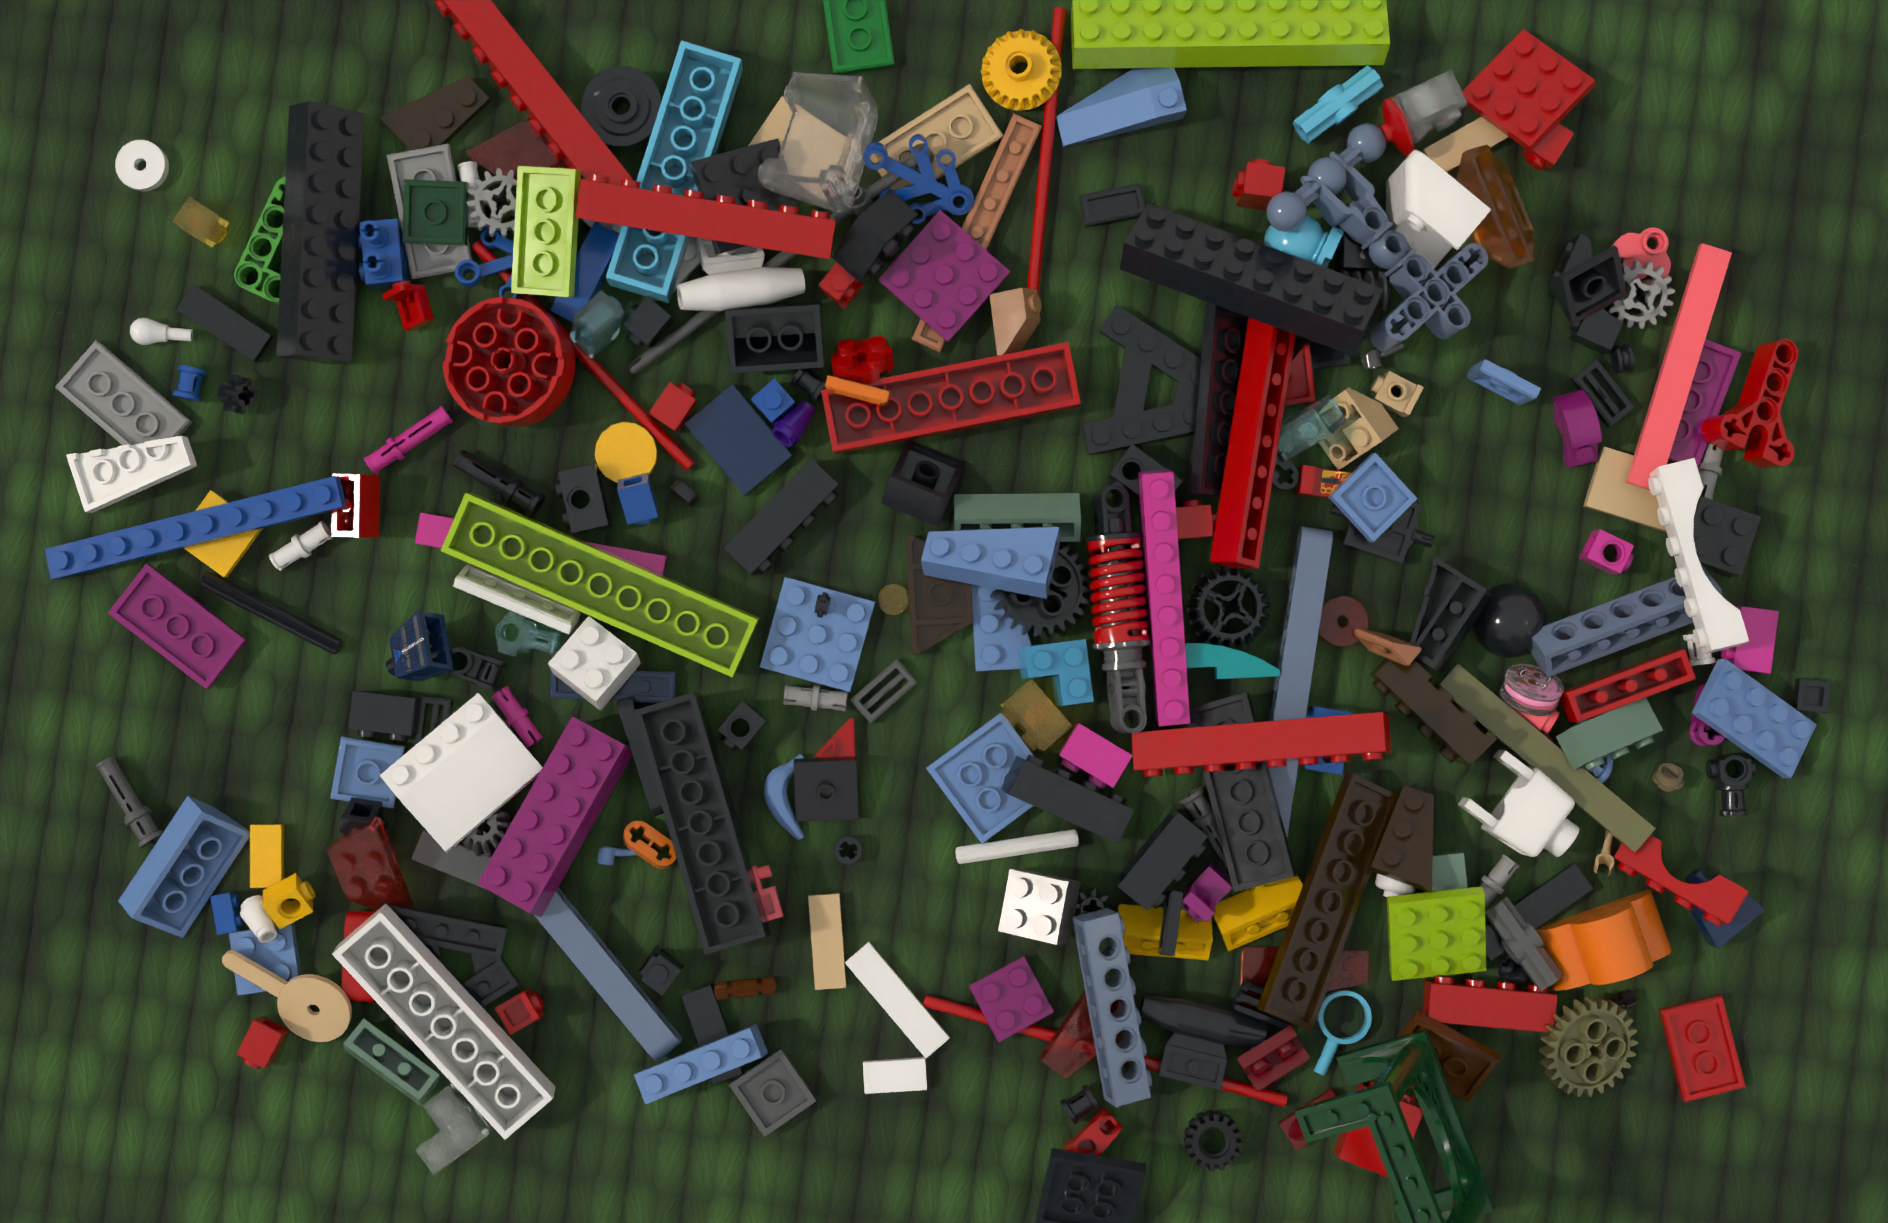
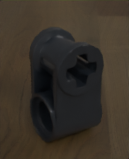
M465 647L450 649L452 664L453 657L458 652L465 654L468 662L463 670H458L453 665V670L449 673L471 681V683L494 692L498 691L497 682L502 669L507 667L508 662Z

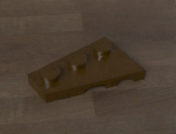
M466 76L379 118L410 150L447 144L491 102V99L469 76Z

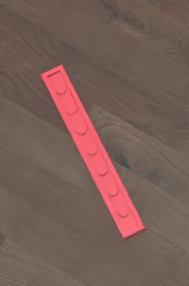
M1703 243L1698 246L1625 483L1650 490L1648 485L1649 473L1658 466L1667 465L1732 252Z

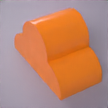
M1649 889L1536 929L1545 946L1543 948L1563 974L1557 982L1550 986L1552 990L1556 991L1573 989L1587 984H1610L1635 977L1651 969L1654 961L1672 952L1654 897Z

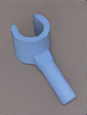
M603 846L599 849L597 862L604 865H614L615 856L622 857L637 854L628 848L621 849Z

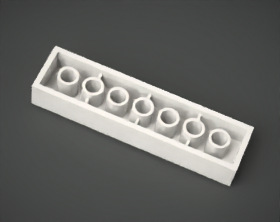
M384 904L337 945L332 955L504 1139H507L553 1099L556 1088L553 1083L387 904Z

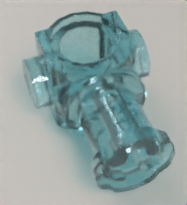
M508 610L507 615L503 616V620L498 623L495 629L496 646H499L497 652L516 656L517 650L528 653L530 649L548 653L549 657H554L560 645L561 631L556 629L552 632L536 628L535 622L525 620V616ZM514 624L518 627L519 636L515 641L511 642L506 638L505 630L509 625ZM537 638L547 640L548 643L538 641Z

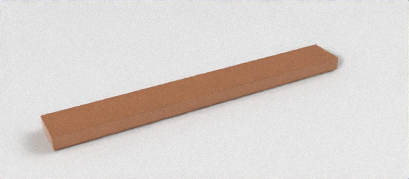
M1013 114L974 200L973 207L969 211L962 227L985 250H987L1042 128L1041 125L1016 114ZM920 320L912 341L940 353L945 340L925 322Z

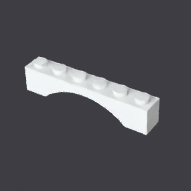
M1695 458L1658 466L1649 473L1648 485L1651 494L1657 497L1659 508H1657L1658 520L1662 526H1665L1668 534L1666 546L1670 556L1675 558L1677 565L1675 577L1680 587L1683 586L1686 599H1684L1685 611L1688 617H1692L1694 622L1693 638L1698 648H1701L1703 655L1741 646L1749 642L1741 612L1713 587L1705 575L1696 553L1693 537L1694 516L1697 502L1703 490V484Z

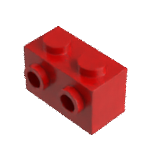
M1254 159L1253 162H1247L1243 171H1238L1237 178H1234L1232 196L1237 197L1236 207L1267 211L1268 203L1272 197L1282 192L1285 167L1273 166L1271 161L1265 159Z
M332 474V476H339L341 479L347 507L332 511L331 537L378 538L380 475Z

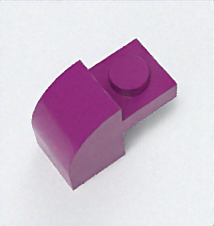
M1580 390L1553 397L1554 423L1563 436V461L1567 468L1598 461V443L1602 442L1601 429L1596 410L1585 391Z
M1209 860L1181 891L1183 892L1181 908L1197 923L1202 919L1207 922L1214 915L1215 906L1233 888L1230 877L1214 862Z

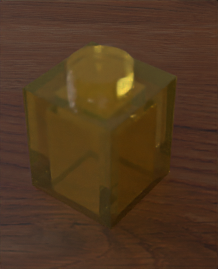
M190 196L172 221V223L211 248L224 239L227 234L226 227L229 224L228 221Z

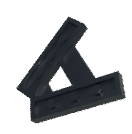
M1116 304L1099 330V333L1125 349L1112 418L1082 424L1088 455L1130 447L1131 444L1139 445L1190 434L1196 430L1201 358ZM1152 366L1177 382L1175 399L1172 405L1144 410Z
M388 902L381 904V907L387 904L443 965L441 948L471 953L475 974L460 984L482 1008L519 984V980L502 957L508 926ZM396 1024V1031L410 1051L413 1053L418 1050L419 1047Z

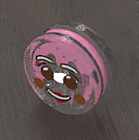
M1515 664L1510 666L1506 672L1505 682L1500 688V695L1509 706L1520 712L1533 716H1548L1556 711L1564 686L1556 675L1546 677L1538 666Z

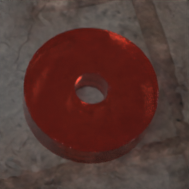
M1345 596L1335 597L1325 602L1322 607L1319 627L1321 637L1334 646H1350L1357 643L1359 639L1354 635V631L1356 629L1367 630L1368 616L1365 608L1357 600ZM1341 615L1347 619V625L1343 628L1337 624V619Z

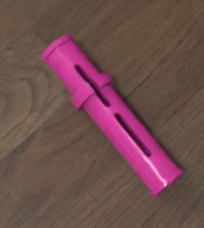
M441 405L437 410L415 423L394 439L392 437L386 440L387 444L365 457L364 461L376 475L395 460L399 459L401 461L404 459L405 453L427 440L448 424L453 423V420Z

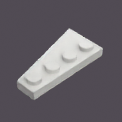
M185 436L66 455L86 513H94L197 466L188 437Z

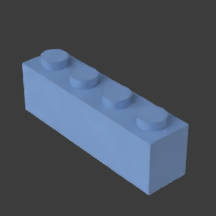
M754 1024L643 1069L634 1074L645 1104H648L762 1058L768 1051L757 1024Z

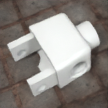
M1498 750L1493 757L1518 775L1517 779L1491 814L1469 798L1463 797L1458 805L1483 823L1481 826L1482 830L1520 854L1536 857L1544 848L1555 857L1561 856L1574 842L1580 830L1577 825L1566 818L1574 808V799L1540 769L1524 765L1506 750Z

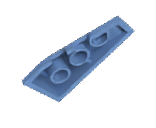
M1133 68L1057 115L1056 121L1062 145L1067 147L1184 118L1187 109L1180 80L1174 68Z

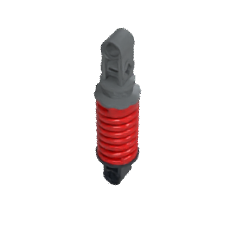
M1112 484L1099 488L1094 493L1092 503L1095 534L1084 538L1086 551L1089 553L1087 564L1093 568L1088 572L1089 578L1094 580L1089 584V588L1095 592L1090 596V600L1096 604L1092 606L1091 612L1097 616L1093 618L1092 624L1095 627H1099L1095 628L1093 633V649L1103 651L1105 662L1102 664V671L1107 672L1106 690L1109 699L1111 726L1119 733H1138L1144 729L1147 723L1145 706L1146 687L1143 677V668L1146 667V661L1142 659V648L1151 645V640L1147 630H1145L1149 628V622L1139 620V618H1144L1148 615L1147 608L1138 607L1147 603V597L1137 595L1146 591V585L1136 583L1145 579V573L1135 572V570L1144 568V561L1130 560V558L1143 557V550L1139 549L1141 548L1140 543H1142L1143 533L1131 531L1129 494L1127 490L1119 484ZM1108 492L1112 493L1115 497L1113 508L1106 502ZM1129 686V689H1122V687ZM1127 711L1131 712L1133 716V722L1130 727H1127L1124 723V715Z

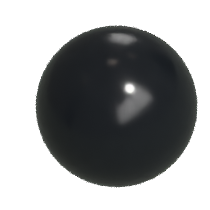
M1506 583L1492 587L1489 591L1493 596L1473 625L1477 640L1487 651L1500 657L1515 658L1528 654L1533 648L1532 637L1543 626L1548 625L1547 611L1542 600L1535 592L1519 584Z

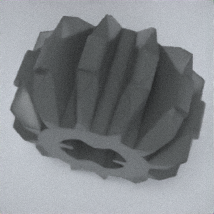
M499 808L464 838V847L472 850V853L478 857L485 854L488 858H492L495 849H497L511 824L509 822L511 816L506 811L501 812V808Z

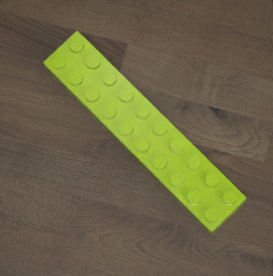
M1072 0L1071 6L1073 69L1384 65L1390 47L1386 0Z
M474 493L464 494L440 550L732 678L737 672L760 619L755 615Z

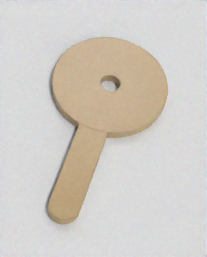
M229 950L223 955L222 963L226 968L278 998L277 1008L284 1024L296 1035L310 1041L327 1042L341 1036L349 1026L352 1019L350 1000L341 987L333 981L314 974L299 975L286 981L235 950ZM310 1005H316L320 1011H313Z

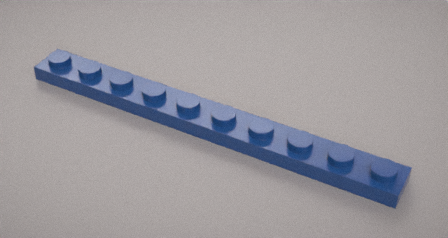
M332 476L46 548L44 551L50 579L58 580L346 508L347 506L341 479L339 476Z

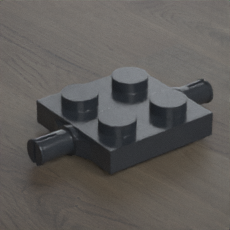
M1416 502L1374 542H1369L1334 503L1331 506L1334 508L1330 509V514L1347 519V529L1342 545L1400 565L1403 564L1407 550L1413 542L1431 548L1433 542L1430 541L1435 539V535L1418 530V517L1423 505Z

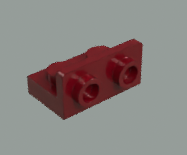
M1289 1025L1238 1057L1237 1060L1256 1091L1260 1092L1307 1063L1310 1057L1300 1043L1296 1032Z

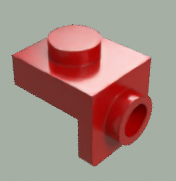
M400 281L392 285L393 289L382 294L384 301L397 302L404 331H414L434 321L425 285L411 284L410 281Z
M530 988L495 1007L510 1035L545 1015L542 1010L545 1008L543 1000L537 992L532 993Z

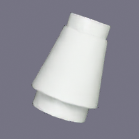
M256 895L247 898L241 904V918L258 938L259 942L268 943L274 940L277 936L274 921L263 908V896Z

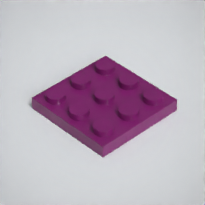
M940 210L883 273L878 282L949 343L990 297L989 294H993L1009 276L1010 271Z

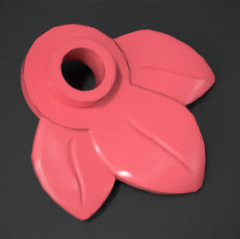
M1647 228L1640 234L1626 233L1612 245L1618 248L1619 257L1624 259L1622 264H1626L1629 268L1633 267L1635 259L1640 261L1642 267L1649 260L1653 262V270L1657 266L1665 269L1661 277L1668 275L1670 272L1671 261L1666 253L1669 241L1665 232L1659 228ZM1649 238L1656 242L1655 249H1650L1647 246ZM1637 274L1640 280L1647 276L1646 274Z

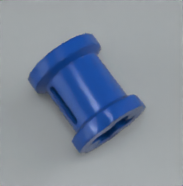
M179 365L178 370L181 373L177 390L173 391L172 396L201 402L202 397L199 393L202 379L207 376V371Z

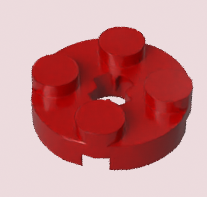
M874 336L870 339L857 341L851 339L842 340L837 344V351L831 357V365L835 377L840 376L845 380L860 384H868L879 380L880 373L886 369L890 373L895 365L893 350L883 336Z

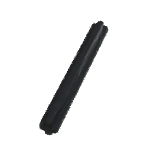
M205 572L200 579V587L331 654H337L343 645L342 639L211 572Z

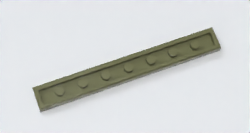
M1457 664L1439 684L1455 699L1454 703L1457 706H1461L1473 714L1481 726L1487 731H1491L1500 742L1530 767L1540 769L1570 795L1579 808L1633 853L1641 847L1656 829L1583 767L1573 771L1564 752L1462 666Z

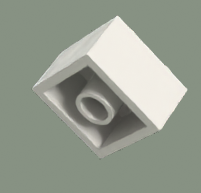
M590 616L586 618L548 663L556 677L600 711L641 664L638 654Z

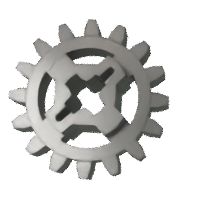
M497 168L496 176L492 177L488 171H485V181L477 178L474 180L478 189H469L468 195L474 198V200L467 202V208L475 209L470 214V218L472 221L480 219L478 224L480 231L488 227L491 237L495 235L496 231H501L502 238H506L507 231L511 230L514 233L515 219L507 223L502 222L510 216L515 217L516 199L512 192L513 188L516 189L517 180L514 179L513 170H510L507 176L502 175L501 168ZM501 184L500 187L492 191L487 190L493 185ZM506 192L507 205H504L497 215L496 202H499ZM480 203L489 208L491 212L490 219L482 212Z
M1637 259L1633 261L1632 268H1629L1624 263L1621 264L1627 295L1606 307L1609 313L1617 311L1614 317L1619 320L1625 318V325L1628 328L1633 326L1634 321L1640 329L1644 328L1645 321L1647 320L1653 325L1657 324L1655 316L1659 314L1666 317L1667 314L1663 307L1665 305H1673V302L1667 298V295L1675 293V289L1666 286L1672 281V278L1669 275L1661 277L1665 269L1657 266L1653 270V262L1649 260L1645 262L1643 267ZM1637 274L1650 275L1653 279L1649 278L1643 281L1637 277ZM1634 284L1643 290L1641 293L1643 304L1635 298L1637 295L1635 290L1637 289ZM1659 294L1658 299L1655 305L1653 306L1655 296ZM1634 307L1639 309L1641 313L1631 314L1624 310Z

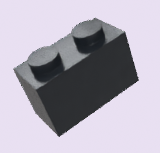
M353 691L348 729L358 730L357 736L376 737L377 732L389 733L388 739L407 741L408 736L416 735L420 698Z

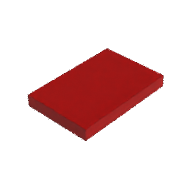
M1717 994L1659 1009L1682 1101L1688 1102L1746 1087L1722 995Z

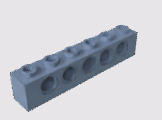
M1702 566L1705 575L1713 587L1722 595V589L1705 567ZM1676 577L1545 625L1532 637L1533 648L1531 654L1546 677H1550L1691 624L1693 619L1688 617L1684 607L1686 595L1683 586L1680 587Z
M1107 908L1074 916L1072 921L1104 1100L1115 1107L1151 1098L1149 1087L1152 1086V1078L1145 1066L1144 1060L1147 1050L1139 1032L1141 1016L1135 1007L1133 995L1136 994V987L1129 975L1130 954L1127 947L1124 946L1122 935L1125 933L1124 921L1118 912ZM1107 938V947L1104 951L1100 952V943L1103 939ZM1112 969L1113 976L1111 980L1105 982L1106 973ZM1118 1000V1008L1115 1012L1111 1013V1004ZM1123 1030V1039L1116 1044V1036ZM1129 1061L1128 1070L1122 1074L1121 1068L1123 1064Z

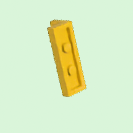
M1298 875L1297 877L1248 889L1218 902L1215 906L1213 918L1220 930L1228 952L1288 926L1303 887Z
M1119 904L1118 913L1125 925V933L1122 934L1123 941L1129 954L1209 960L1213 941L1212 917L1207 922L1202 919L1197 923L1189 914L1181 909L1175 956H1165L1158 953L1164 907H1157L1155 909L1151 906L1147 911L1139 905Z

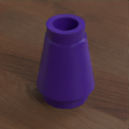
M801 401L774 422L773 436L787 447H791L794 443H799L812 417L816 413L813 406L806 401Z

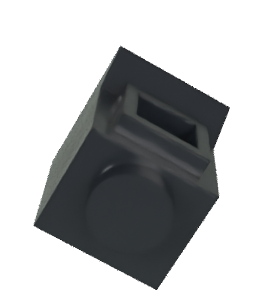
M656 945L638 971L643 975L641 981L663 996L685 965Z

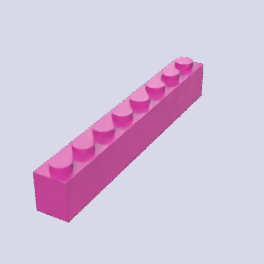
M1170 469L1138 472L1155 720L1158 726L1190 724L1174 472Z

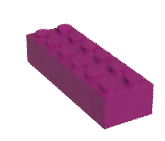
M572 716L477 884L522 910L542 917L632 758L631 749Z

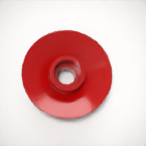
M1387 98L1382 103L1384 124L1379 126V128L1385 134L1386 144L1392 142L1399 152L1408 157L1415 150L1411 131L1398 105L1391 98Z

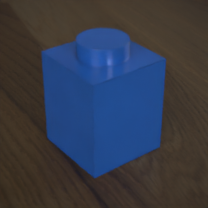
M775 378L751 398L752 402L773 426L775 421L796 406L795 401Z
M649 473L618 480L617 491L628 525L636 523V525L648 524L658 517V504Z

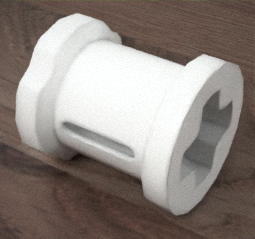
M1693 634L1683 635V640L1687 641L1691 666L1716 663V658L1712 657V653L1703 655L1701 648H1698L1695 644Z

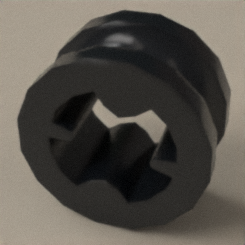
M1624 344L1622 348L1616 345L1610 350V361L1614 373H1622L1623 369L1627 372L1633 371L1635 364L1634 354L1629 344Z
M854 836L841 837L834 847L836 858L843 864L856 863L863 852L861 842ZM843 842H847L849 845L854 843L857 846V850H854V853L857 854L855 857L850 858L849 855H841L840 850H843V847H841Z

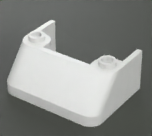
M1413 150L1386 181V215L1388 221L1393 223L1389 229L1397 230L1403 234L1409 244V252L1415 248V253L1425 258L1433 269L1452 247L1458 250L1491 211L1487 205L1434 161L1417 150Z

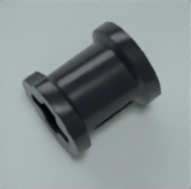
M810 368L799 369L790 382L794 387L798 386L809 394L814 403L822 397L821 390L826 389V379Z
M1087 1084L1082 1087L1083 1090L1068 1100L1064 1098L1060 1100L1074 1125L1079 1123V1118L1093 1109L1097 1111L1101 1109Z

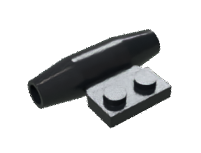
M1144 993L1139 1009L1141 1019L1173 1032V1035L1164 1044L1158 1070V1075L1221 1090L1227 1063L1224 1045L1256 1047L1264 1042L1266 1038V1022L1236 1011L1231 1007L1176 995Z

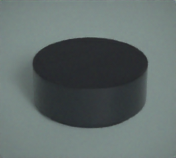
M679 479L675 480L669 487V490L677 498L691 508L700 500L699 496Z

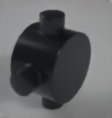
M823 592L822 595L818 594L814 613H817L819 618H822L823 615L827 616L831 597H828L826 592Z

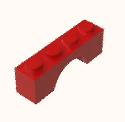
M1652 835L1647 838L1635 853L1624 844H1621L1614 856L1615 861L1619 863L1617 868L1633 878L1636 873L1647 879L1646 886L1660 894L1666 890L1675 895L1674 902L1689 911L1693 907L1705 913L1702 917L1703 919L1719 928L1722 923L1728 927L1731 925L1749 895L1748 890L1720 874L1712 880L1701 884H1688L1677 880L1663 865L1662 841Z

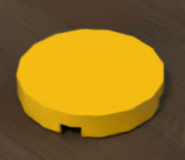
M621 422L611 425L601 433L596 442L595 459L598 468L605 477L618 483L620 479L649 473L650 475L657 463V446L655 439L645 428L636 423Z

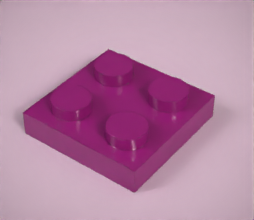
M1024 956L968 986L997 1042L1006 1039L1054 1012Z

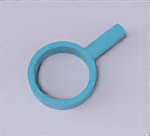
M1348 989L1334 990L1328 993L1323 1000L1317 1022L1319 1028L1328 1039L1315 1066L1314 1071L1325 1076L1338 1045L1359 1041L1366 1035L1371 1026V1009L1367 1001L1354 991ZM1347 995L1359 1000L1365 1012V1020L1362 1028L1356 1034L1344 1038L1336 1037L1329 1033L1324 1024V1010L1332 999Z

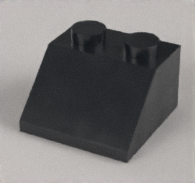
M907 441L889 478L881 504L939 527L965 462L913 441Z

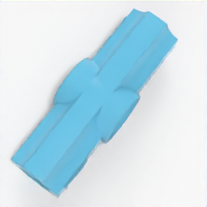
M1367 65L1342 85L1339 83L1318 99L1317 104L1293 121L1292 124L1297 134L1309 144L1334 124L1337 126L1358 110L1359 105L1383 88L1384 85L1380 76Z

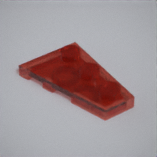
M1085 990L1038 1058V1060L1065 1079L1092 1059L1096 1052ZM1118 1000L1111 1004V1013L1115 1012L1118 1008Z

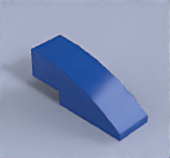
M598 222L593 224L576 255L574 298L556 296L550 311L578 325L586 320L597 293L601 291L606 280V274L620 233Z

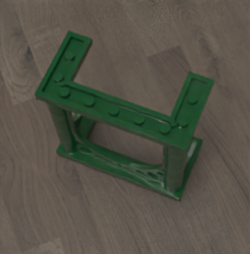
M1427 1029L1339 1054L1336 1058L1347 1087L1376 1079L1373 1085L1365 1089L1301 1106L1294 1111L1306 1143L1369 1126L1397 1198L1393 1206L1400 1223H1477L1481 1215L1494 1212L1496 1208ZM1409 1088L1415 1092L1450 1182V1187L1435 1191L1431 1187L1399 1104Z

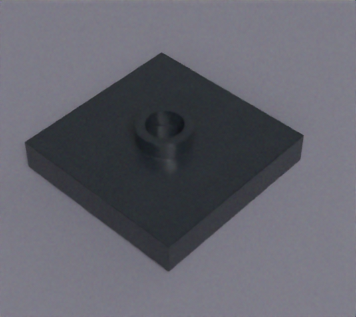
M857 757L794 759L796 821L859 820Z

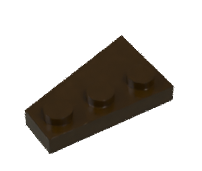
M1407 785L1403 786L1371 865L1372 872L1432 893L1434 795Z

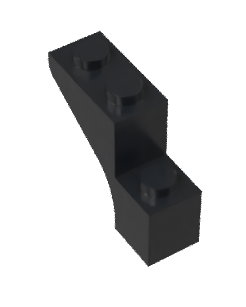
M1579 234L1572 241H1566L1560 253V257L1564 258L1559 269L1555 268L1548 282L1592 258L1591 241L1588 237ZM1550 289L1547 296L1556 299L1552 290ZM1602 308L1573 325L1570 323L1569 329L1572 330L1569 339L1604 354L1612 349L1624 321L1613 317Z

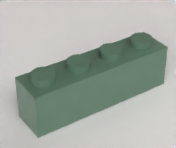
M1079 493L954 494V531L1059 527L1060 542L1080 541L1081 509Z

